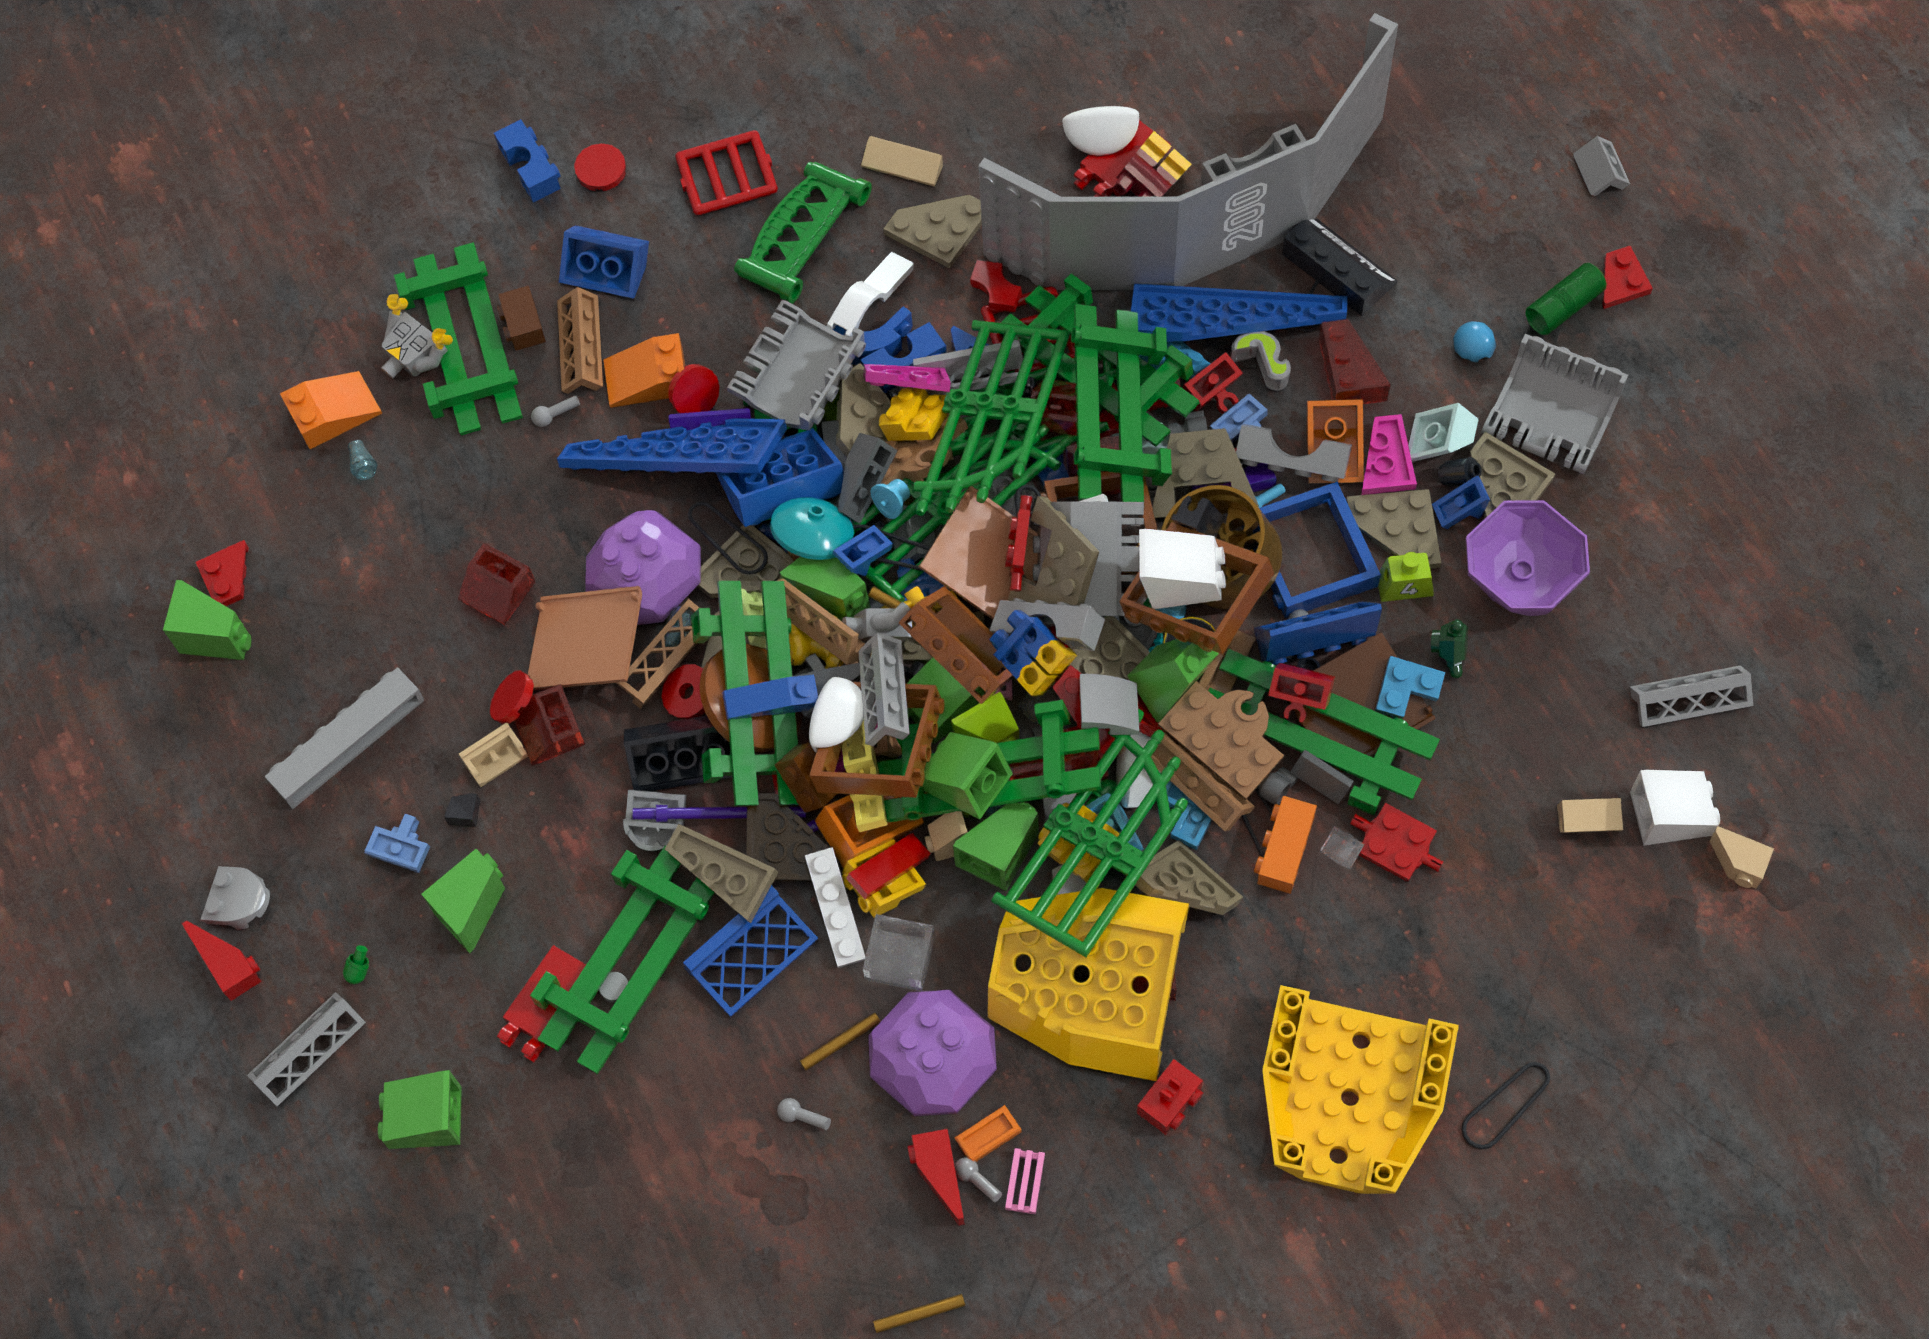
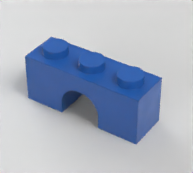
M519 120L494 133L498 148L510 166L520 161H528L525 166L517 169L522 186L533 203L561 189L558 178L561 177L559 170L554 163L549 164L547 161L549 156L543 145L538 146L536 144L537 137L531 127L526 128L522 120Z
M928 322L907 334L910 354L906 357L894 358L883 347L862 358L861 365L863 367L864 364L914 366L913 359L947 353L946 345L931 323ZM886 384L879 387L884 393H887L888 390L897 387V385Z

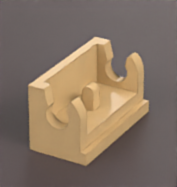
M505 723L459 753L464 765L480 787L528 757L523 745L508 723Z
M1621 798L1562 800L1557 804L1560 832L1623 831Z

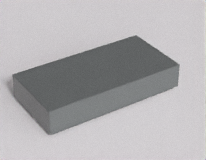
M1304 750L1290 771L1292 775L1339 804L1354 782L1307 750Z

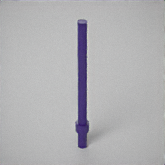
M656 805V808H633V820L656 819V822H668V819L747 818V807L668 808L667 805ZM788 806L800 818H806V812L804 813L800 806Z

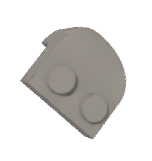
M628 790L626 819H623L625 833L641 849L648 851L663 849L665 845L667 846L678 824L684 826L685 819H668V822H656V819L633 820V808H656V805H667L668 808H686L687 795Z
M218 866L200 920L207 924L229 925L236 930L246 929L249 927L247 923L256 916L262 917L269 904L270 891L265 887L264 880L248 869Z

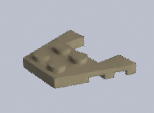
M1225 428L1170 434L1167 449H1171L1172 474L1163 486H1157L1152 507L1155 519L1166 518L1169 511L1176 504L1175 488L1231 483V487L1247 494L1259 507Z
M1037 496L1031 521L1052 531L1038 581L1035 583L1023 577L1021 592L1010 590L1008 600L1012 601L1013 598H1018L1034 603L1035 600H1041L1048 604H1057V602H1064L1069 605L1084 604L1099 551L1078 529H1074L1066 521L1067 517L1061 511H1056L1053 508L1052 502L1047 497Z

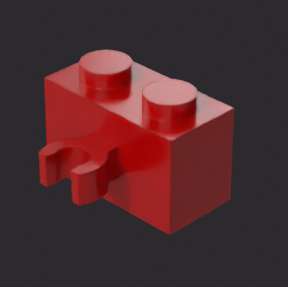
M1225 352L1184 384L1182 388L1199 400L1200 403L1193 409L1194 411H1199L1211 400L1215 399L1218 411L1224 414L1228 410L1223 403L1224 400L1231 401L1233 405L1239 402L1235 394L1227 392L1225 389L1236 382L1243 373Z
M1279 663L1274 669L1268 696L1291 701L1285 708L1284 717L1288 719L1291 710L1297 709L1301 714L1299 722H1303L1307 716L1305 705L1323 710L1329 705L1335 676Z
M1173 1059L1137 1105V1114L1165 1135L1171 1128L1176 1130L1185 1119L1183 1112L1189 1105L1194 1107L1203 1095L1201 1091L1203 1080Z

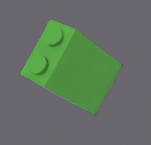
M799 557L779 572L781 579L783 578L818 605L836 616L841 622L843 617H854V615L862 610L871 608L864 581L857 574L852 573L836 557L825 560Z
M176 580L163 631L177 651L181 654L244 660L245 653L251 646V635L237 614L184 581Z
M1175 639L1157 645L1127 676L1130 681L1137 683L1138 694L1155 721L1160 722L1188 689L1199 680L1219 653L1214 651L1207 652L1189 641L1184 643Z
M933 657L907 683L936 685L941 698L944 699V711L942 714H939L937 722L938 733L936 738L932 740L933 744L952 731V719L979 704ZM980 686L976 689L981 696L986 693ZM907 708L908 718L911 717L916 724L920 723L924 708Z
M950 732L945 740L939 743L936 752L930 761L926 763L922 787L925 792L981 819L1013 773L997 743Z
M1025 802L1006 804L955 841L953 845L955 866L1007 891L1039 834L1038 812H1036L1033 806Z
M477 849L467 855L421 894L434 915L469 953L474 950L505 890L500 880L503 874L497 868V863L488 853L482 856Z
M450 1070L384 1083V1092L379 1095V1107L383 1111V1122L378 1124V1137L388 1149L460 1145L462 1087Z

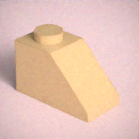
M962 811L944 814L928 825L929 836H925L924 839L927 850L930 853L934 852L936 861L954 857L953 845L955 841L967 833Z
M1717 826L1711 836L1710 843L1727 877L1735 880L1742 887H1753L1756 889L1764 877L1774 848Z

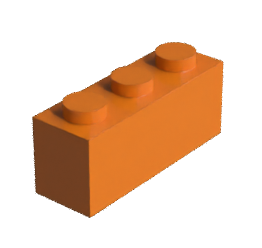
M1283 796L1280 805H1274L1270 819L1275 822L1273 830H1267L1265 833L1262 847L1267 849L1264 857L1258 856L1254 873L1259 874L1257 884L1291 894L1314 821L1317 805Z

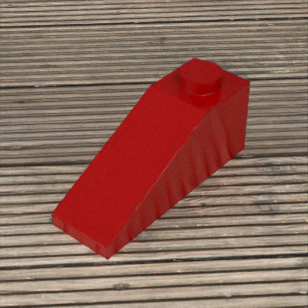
M188 921L182 923L221 990L231 1001L262 982L257 975V972L261 969L252 955L247 958L238 948Z
M948 1129L912 1135L913 1145L908 1146L910 1163H917L919 1174L959 1226L965 1225Z

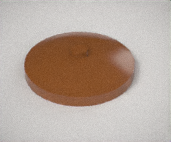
M746 644L749 685L769 681L767 651L761 647ZM721 649L708 660L703 668L700 678V697L708 719L714 728L730 742L728 720L722 694L726 689L723 651ZM795 712L797 732L802 723V712ZM772 715L752 717L754 752L774 751Z

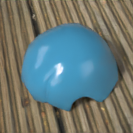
M1471 321L1463 324L1458 328L1453 338L1455 352L1461 358L1469 359L1473 362H1478L1484 357L1490 358L1496 348L1493 331L1485 323Z

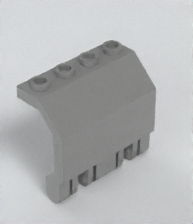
M781 300L775 310L776 312L771 316V320L785 328L786 332L783 335L766 326L743 361L748 368L753 369L759 375L755 379L744 372L737 371L734 375L735 378H732L726 390L773 419H785L787 427L810 430L814 423L819 424L825 413L823 408L828 401L832 402L839 390L837 386L841 379L845 380L849 376L853 367L851 363L855 356L859 358L866 347L864 331L854 327L852 336L841 335L810 318L799 307L788 301Z
M1525 334L1511 373L1481 433L1487 432L1494 436L1501 422V427L1496 436L1497 439L1502 441L1507 434L1508 427L1511 426L1518 429V433L1515 434L1513 439V446L1519 447L1525 433H1528L1521 449L1544 458L1552 443L1553 446L1547 460L1553 462L1559 453V448H1565L1570 450L1564 460V467L1570 468L1576 454H1579L1573 470L1585 474L1609 424L1628 375L1622 373L1617 368L1597 363L1590 357H1582L1572 353L1565 347H1557L1547 343L1540 337H1532Z
M1052 502L1053 508L1056 511H1061L1067 517L1066 521L1074 529H1078L1099 551L1084 604L1093 606L1096 609V613L1100 616H1124L1125 614L1119 603L1124 593H1121V581H1130L1132 583L1136 575H1121V571H1139L1140 556L1139 546H1122V543H1139V535L1122 536V525H1144V518H1122V515H1144V502ZM1033 522V525H1038V536H1033V553H1038V564H1033V581H1038L1052 531Z

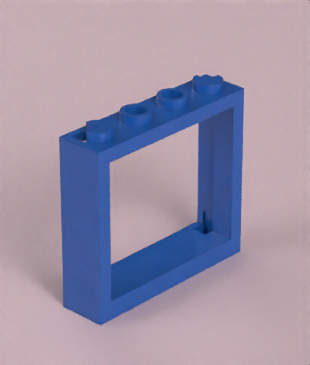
M1338 482L1259 508L1270 522L1327 503L1360 573L1291 597L1279 570L1274 583L1271 585L1274 593L1272 599L1274 606H1277L1278 610L1281 609L1285 619L1295 610L1303 609L1309 611L1376 588L1379 585L1381 574ZM1259 525L1253 530V534L1260 531ZM1258 546L1252 548L1255 553Z

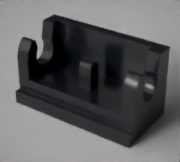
M1187 496L1182 501L1177 514H1173L1171 519L1175 524L1216 538L1225 519L1210 500L1205 498L1199 501L1194 511H1189L1188 506L1192 502V498Z

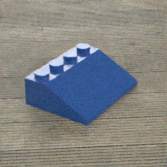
M813 428L780 439L760 473L748 475L746 473L722 474L715 472L736 516L744 527L758 525L762 521L772 518L774 510L780 504L791 499L800 497H812L822 500L835 498L838 494H841L844 478L842 463Z
M1358 602L1254 627L1261 661H1269L1276 665L1287 662L1286 657L1296 654L1297 659L1313 656V650L1324 648V652L1341 649L1340 644L1350 641L1352 646L1359 645L1367 641V637L1376 635L1382 611L1381 604Z

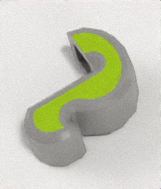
M1265 331L1244 333L1238 336L1232 343L1230 358L1234 363L1256 357L1266 388L1279 391L1284 389L1289 382L1290 362L1287 359L1279 361L1280 344L1272 334Z

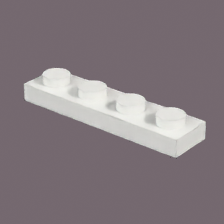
M833 847L805 855L837 967L840 968L866 960Z

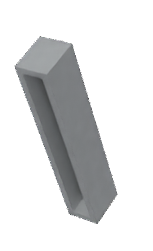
M397 667L392 672L386 673L372 689L364 691L350 707L342 709L328 725L320 727L305 744L298 745L283 762L275 764L265 778L284 801L294 809L424 701L422 694Z

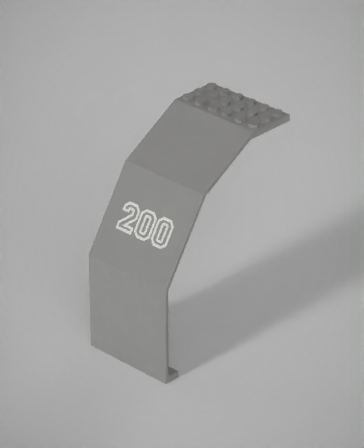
M1376 13L1373 14L1369 20L1362 69L1314 138L1178 197H1061L984 158L978 166L984 256L991 262L1002 263L1014 274H1021L1029 278L1037 286H1054L1056 290H1065L1064 280L1070 274H1073L1090 286L1091 290H1133L1134 284L1184 286L1284 242V237L1301 221L1316 218L1382 121L1398 24Z

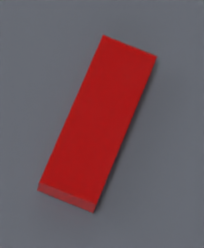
M911 833L848 873L846 879L864 899H867L927 860L931 853Z

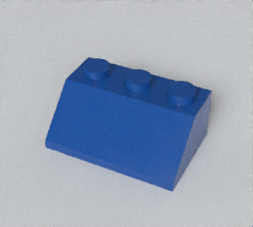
M575 225L564 231L559 283L635 298L646 268L649 241Z

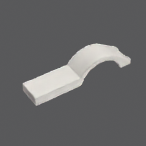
M891 252L864 282H856L849 288L827 323V327L833 330L838 325L847 330L846 336H852L853 328L859 327L869 306L876 299L885 302L913 271L914 263Z

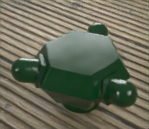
M1456 619L1441 626V630H1432L1431 652L1439 653V656L1446 660L1452 678H1460L1463 674L1461 665L1463 664L1462 662L1466 661L1468 626Z

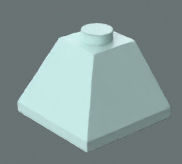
M1459 403L1416 413L1408 445L1412 462L1451 453L1473 443L1478 418Z

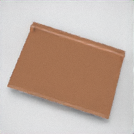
M971 486L962 496L919 565V568L993 620L1000 600L1009 601L1011 576H1009L1010 567H1005V559L1008 545H1013V540L1008 539L1011 519L1014 516L988 497L984 503L977 502L978 490ZM1028 527L1023 570L1027 579L1033 581V564H1038V553H1033V536H1038V533Z
M640 586L541 597V602L536 603V608L540 613L528 675L534 683L533 690L627 682L642 600Z

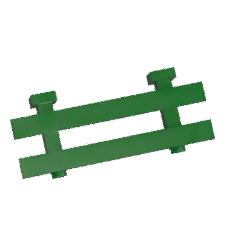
M474 242L454 248L458 265L438 270L435 256L430 254L413 259L418 276L407 279L404 272L394 275L400 298H405L408 301V306L405 310L415 308L414 300L424 298L432 331L436 328L445 329L446 333L444 335H451L453 339L450 345H445L448 351L441 359L447 385L436 388L434 382L431 381L424 383L423 388L434 419L444 417L443 409L453 406L460 435L481 430L474 400L494 395L502 424L523 418L514 388L515 385L519 384L515 370H509L484 277L488 276L487 268L484 261L479 262ZM462 286L465 287L488 371L487 374L469 379L467 378L444 291Z
M1070 274L1064 280L1065 290L1056 298L1039 285L1025 298L1027 304L1040 312L1028 326L1056 329L1059 326L1063 330L1070 331L1071 335L1074 327V305L1090 306L1093 303L1091 287L1073 274ZM1011 313L1001 322L1027 326ZM1015 336L1014 340L1020 341L1021 351L1025 354L1030 337ZM1041 339L1035 359L1048 367L1055 345L1046 339ZM1172 345L1167 349L1165 362L1157 370L1139 357L1142 437L1155 447L1171 433L1170 429L1146 413L1158 399L1183 417H1186L1200 403L1197 398L1175 383L1180 377L1187 381L1193 375V364L1191 358ZM1097 349L1100 357L1117 368L1116 352ZM1064 353L1057 375L1076 388L1075 360ZM1098 378L1099 406L1113 415L1119 423L1118 391Z
M1074 305V327L1071 333V341L1075 343L1077 448L1074 454V464L1078 465V501L1101 495V471L1120 473L1121 502H1144L1143 476L1152 477V485L1163 486L1172 474L1171 449L1160 448L1155 455L1142 453L1139 355L1148 356V364L1159 365L1167 353L1166 328L1155 327L1151 334L1138 332V312L1116 310V329L1097 326L1096 306ZM1097 349L1117 353L1119 450L1100 448Z
M718 581L720 615H710V608H698L691 615L693 643H705L711 636H721L725 689L749 685L745 636H765L769 681L792 677L789 644L791 619L787 617L784 581L761 582L763 615H743L741 581ZM795 712L772 715L775 754L755 755L752 717L728 720L731 755H721V748H709L702 754L704 783H715L723 776H732L735 806H757L759 802L756 775H777L779 805H799L775 767V764L793 747L798 746Z
M1228 649L1219 670L1250 683L1247 691L1254 693L1251 701L1244 702L1241 705V710L1246 715H1253L1258 710V704L1264 700L1267 692L1270 691L1276 666L1267 661H1262L1261 663ZM1211 687L1208 690L1217 699L1225 694ZM1331 693L1329 705L1325 710L1307 705L1305 707L1381 739L1382 742L1374 758L1268 713L1267 731L1263 736L1301 753L1307 750L1323 762L1364 779L1360 788L1354 785L1349 796L1348 805L1375 816L1380 804L1381 797L1377 796L1381 787L1413 800L1422 780L1417 776L1391 766L1398 749L1402 748L1431 761L1440 741L1439 738L1409 726L1403 719L1397 717L1392 719L1334 693Z
M1058 700L1035 704V716L1042 728V736L997 744L1008 764L1043 759V775L1007 781L989 807L1043 798H1060L1063 795L1101 790L1100 767L1065 772L1064 755L1100 750L1098 727L1063 732V726L1070 725V714L1064 701ZM919 723L909 725V735L903 740L896 738L902 748L901 759L877 762L879 774L905 776ZM919 786L916 798L902 797L884 800L887 823L902 820H918L921 817L962 811L929 793L924 794L922 786Z
M666 845L649 870L640 865L637 855L626 850L612 871L611 875L615 884L626 889L628 884L637 887V889L569 992L561 988L556 976L546 971L530 995L534 1004L543 1010H546L548 1005L557 1009L538 1037V1041L558 1052L578 1021L596 1031L577 1060V1063L597 1075L618 1042L622 1043L626 1039L630 1030L629 1025L697 920H702L709 908L708 903L715 894L699 878L695 879L688 891L670 882L681 863L665 850ZM657 900L675 908L676 910L609 1013L607 1014L591 1005L590 1002Z

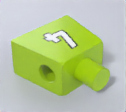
M1408 552L1405 555L1390 556L1385 560L1379 571L1381 576L1378 589L1381 602L1434 596L1427 553Z

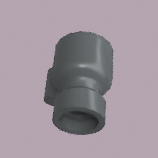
M1204 411L1190 412L1182 425H1179L1177 422L1168 423L1167 428L1170 429V434L1207 430Z
M1282 767L1277 772L1270 773L1257 787L1259 795L1272 805H1279L1283 796L1287 795L1289 789L1294 786L1298 778L1292 775L1288 769Z

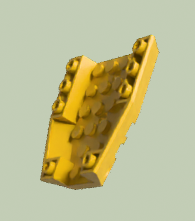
M1096 889L1067 933L1083 942L1116 893V890ZM1081 891L1056 895L1041 918L1057 926ZM1129 893L1087 958L1006 911L998 932L988 984V1018L1070 1065L1157 1081L1162 1051H1160L1180 937L1181 933L1185 931L1189 904ZM1041 897L1018 900L1016 903L1032 911ZM1021 955H1028L1031 959V967L1025 972H1020L1016 968V960ZM1084 965L1089 969L1090 976L1087 981L1079 983L1074 978V971L1078 966ZM1139 976L1145 977L1149 983L1147 991L1142 994L1136 993L1132 988L1134 979Z
M1280 985L1262 1070L1274 1166L1301 1180L1360 1194H1395L1443 1112L1459 1025L1430 1018L1426 1025L1311 1000L1309 999V991ZM1357 1035H1363L1369 1040V1046L1359 1049L1353 1044L1352 1039ZM1344 1092H1353L1358 1097V1103L1348 1106L1342 1102L1341 1095ZM1334 1149H1341L1345 1152L1347 1160L1342 1164L1334 1163L1330 1159V1152Z

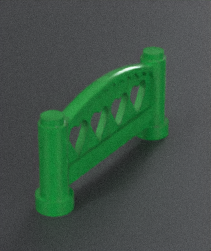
M808 162L804 169V176L807 178L790 191L772 211L755 241L749 259L739 258L735 264L734 271L738 273V276L779 294L781 300L793 304L799 298L803 288V281L796 276L849 201L858 206H863L866 203L872 189L871 182L862 178L856 180L818 162ZM813 189H819L827 202L806 203L805 199L810 197V192ZM805 208L813 221L794 223L791 219L797 216L796 212L798 209ZM791 227L794 229L799 241L779 242L777 238L783 235L785 228ZM778 247L786 260L766 262L763 258L769 254L770 248Z

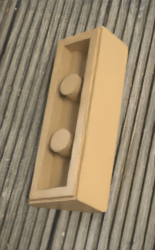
M870 136L861 166L935 187L943 167V160L940 154Z

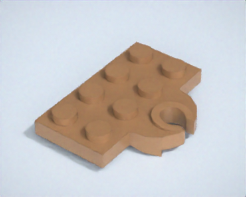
M949 413L932 440L885 441L898 451L881 484L887 485L894 479L903 480L904 478L913 482L925 480L924 478L928 475L931 467L930 462L933 461ZM961 417L959 418L952 441L968 429L965 420ZM950 446L946 458L944 460L943 466H945L949 460H953V451L950 448Z
M1196 681L1158 723V726L1247 800L1284 757L1280 751L1263 738L1267 731L1269 718L1266 705L1261 701L1255 714L1246 715L1242 712L1241 705L1244 702L1251 701L1254 693L1235 690L1227 692L1217 699Z

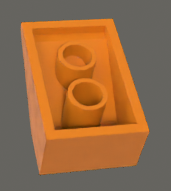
M679 333L652 337L604 359L610 408L668 399L669 385L673 376L685 369Z
M359 371L304 381L280 393L309 449L382 414Z
M1363 400L1307 401L1308 454L1313 453L1325 439L1351 444L1346 477L1344 479L1339 478L1338 483L1363 482ZM1312 473L1311 477H1308V483H1335L1322 480L1321 474Z
M850 795L824 806L815 823L830 847H833L836 857L844 868L848 860L893 839L895 841L922 825L924 821L920 818L918 820L889 822L886 826L859 832L856 826L854 803ZM883 796L884 800L902 798L895 796Z

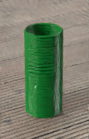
M1583 263L1526 308L1525 315L1529 324L1542 335L1551 333L1606 289L1607 283L1603 273L1595 265Z

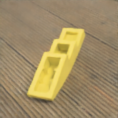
M863 720L859 729L851 737L843 741L844 767L847 773L879 774L874 746L865 744ZM850 794L854 803L856 826L859 832L888 825L883 796Z

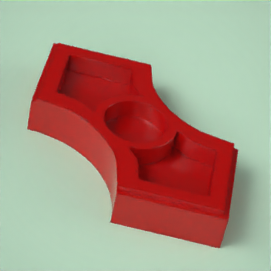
M977 260L970 278L971 286L981 289L988 295L989 309L1015 312L1022 293L1021 286L1014 285L1004 278L1002 263Z

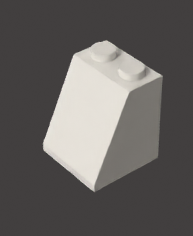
M1153 529L1139 530L1140 579L1153 609L1221 600V588L1226 587L1225 575L1223 570L1221 571V564H1225L1223 547H1218L1214 536Z
M1640 771L1630 794L1644 846L1712 836L1720 824V814L1718 809L1713 807L1711 800L1713 788L1711 782L1706 781L1704 771Z

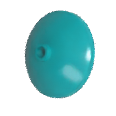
M800 497L788 500L774 510L770 522L771 532L783 548L797 556L808 559L825 560L835 558L833 551L851 540L854 536V529L850 519L839 512L837 506L818 498Z

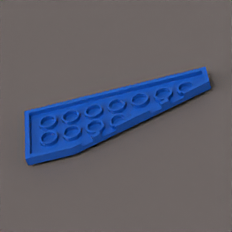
M1134 284L1131 312H1138V332L1151 334L1155 327L1166 328L1167 342L1190 341L1346 321L1347 296Z
M785 419L725 420L726 425L713 427L711 422L701 423L700 427L693 430H686V428L681 426L642 432V437L628 439L627 435L617 436L616 440L608 443H602L599 439L570 443L563 449L557 461L559 468H571L574 470L586 468L596 470L620 469L621 471L645 470L647 472L657 470L670 472L692 471L696 473L720 472L722 474L746 473L752 475L762 471L787 430Z

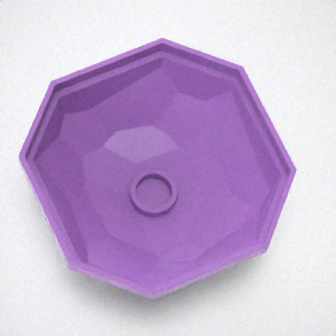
M1544 500L1503 501L1466 536L1468 576L1494 602L1513 613L1526 616L1548 614L1590 573L1587 535Z
M653 510L634 512L606 529L586 556V592L640 586L642 600L637 625L663 622L701 582L700 545L662 514Z
M951 990L908 992L868 1035L871 1079L914 1116L957 1114L997 1070L994 1027Z

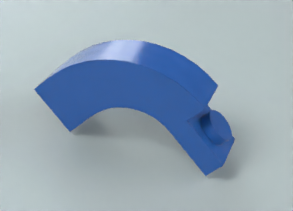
M903 306L880 328L864 331L866 347L859 358L855 356L851 364H860L862 358L883 347L892 357L902 350L901 337L907 336L913 326L911 312ZM838 325L833 329L841 335H845L847 331Z

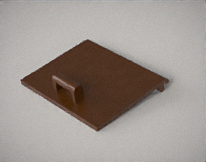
M1381 632L1314 671L1335 676L1332 693L1375 711L1388 658L1390 656L1397 658ZM1410 694L1403 718L1409 726L1419 729L1436 718L1431 713L1433 711L1432 708L1426 705L1422 697ZM1307 708L1305 720L1300 722L1303 728L1368 756L1374 755L1382 742L1379 738ZM1292 709L1299 720L1301 715L1300 711L1297 709ZM1331 766V767H1333L1334 769H1336L1337 771H1339L1340 773L1344 772V771L1341 770V769H1338V768H1336V767H1334V766Z

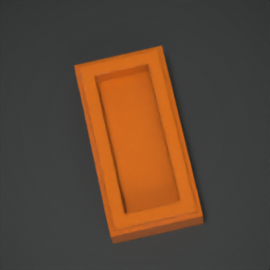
M1004 1105L956 1136L955 1141L968 1159L977 1162L1020 1134L1022 1129Z

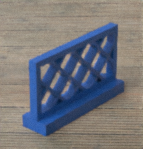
M771 885L751 923L740 914L736 915L683 962V967L731 1018L818 940V937L784 902L777 890ZM777 906L787 914L786 925L769 924V913ZM766 917L765 924L759 923L763 918ZM790 919H791L796 925H789ZM752 928H764V944L747 943V933ZM768 929L786 930L785 945L768 944ZM789 930H801L809 939L801 946L788 945ZM744 936V943H736ZM731 947L743 948V962L725 963V952ZM746 948L764 949L763 965L746 964ZM767 949L785 950L784 961L780 965H766ZM788 950H795V951L788 957ZM720 956H722V963L715 962ZM708 967H721L720 983L707 982L701 976V973ZM724 968H742L741 984L724 983ZM745 968L763 969L762 981L757 985L744 984ZM766 969L773 970L770 974L766 976ZM712 987L720 988V995ZM723 988L741 989L740 1000L733 1007H730L723 1000ZM744 989H752L744 996Z

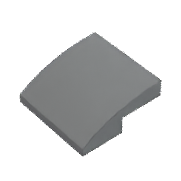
M1080 674L1081 729L1098 727V729L1110 728V735H1139L1137 683L1114 676Z

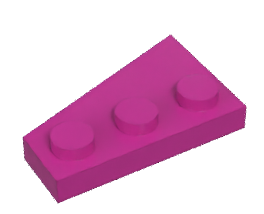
M864 364V379L874 386L890 384L900 387L950 392L951 381L945 368Z
M1402 414L1374 417L1361 495L1415 490L1417 483Z

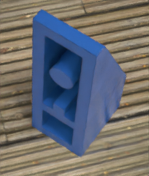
M814 674L786 677L728 689L722 692L727 720L809 711L815 706L818 698Z

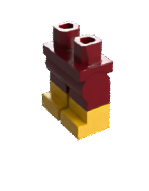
M1153 131L1116 177L1118 180L1113 188L1123 196L1131 190L1137 197H1162L1192 164L1173 149L1155 170L1154 166L1172 146Z

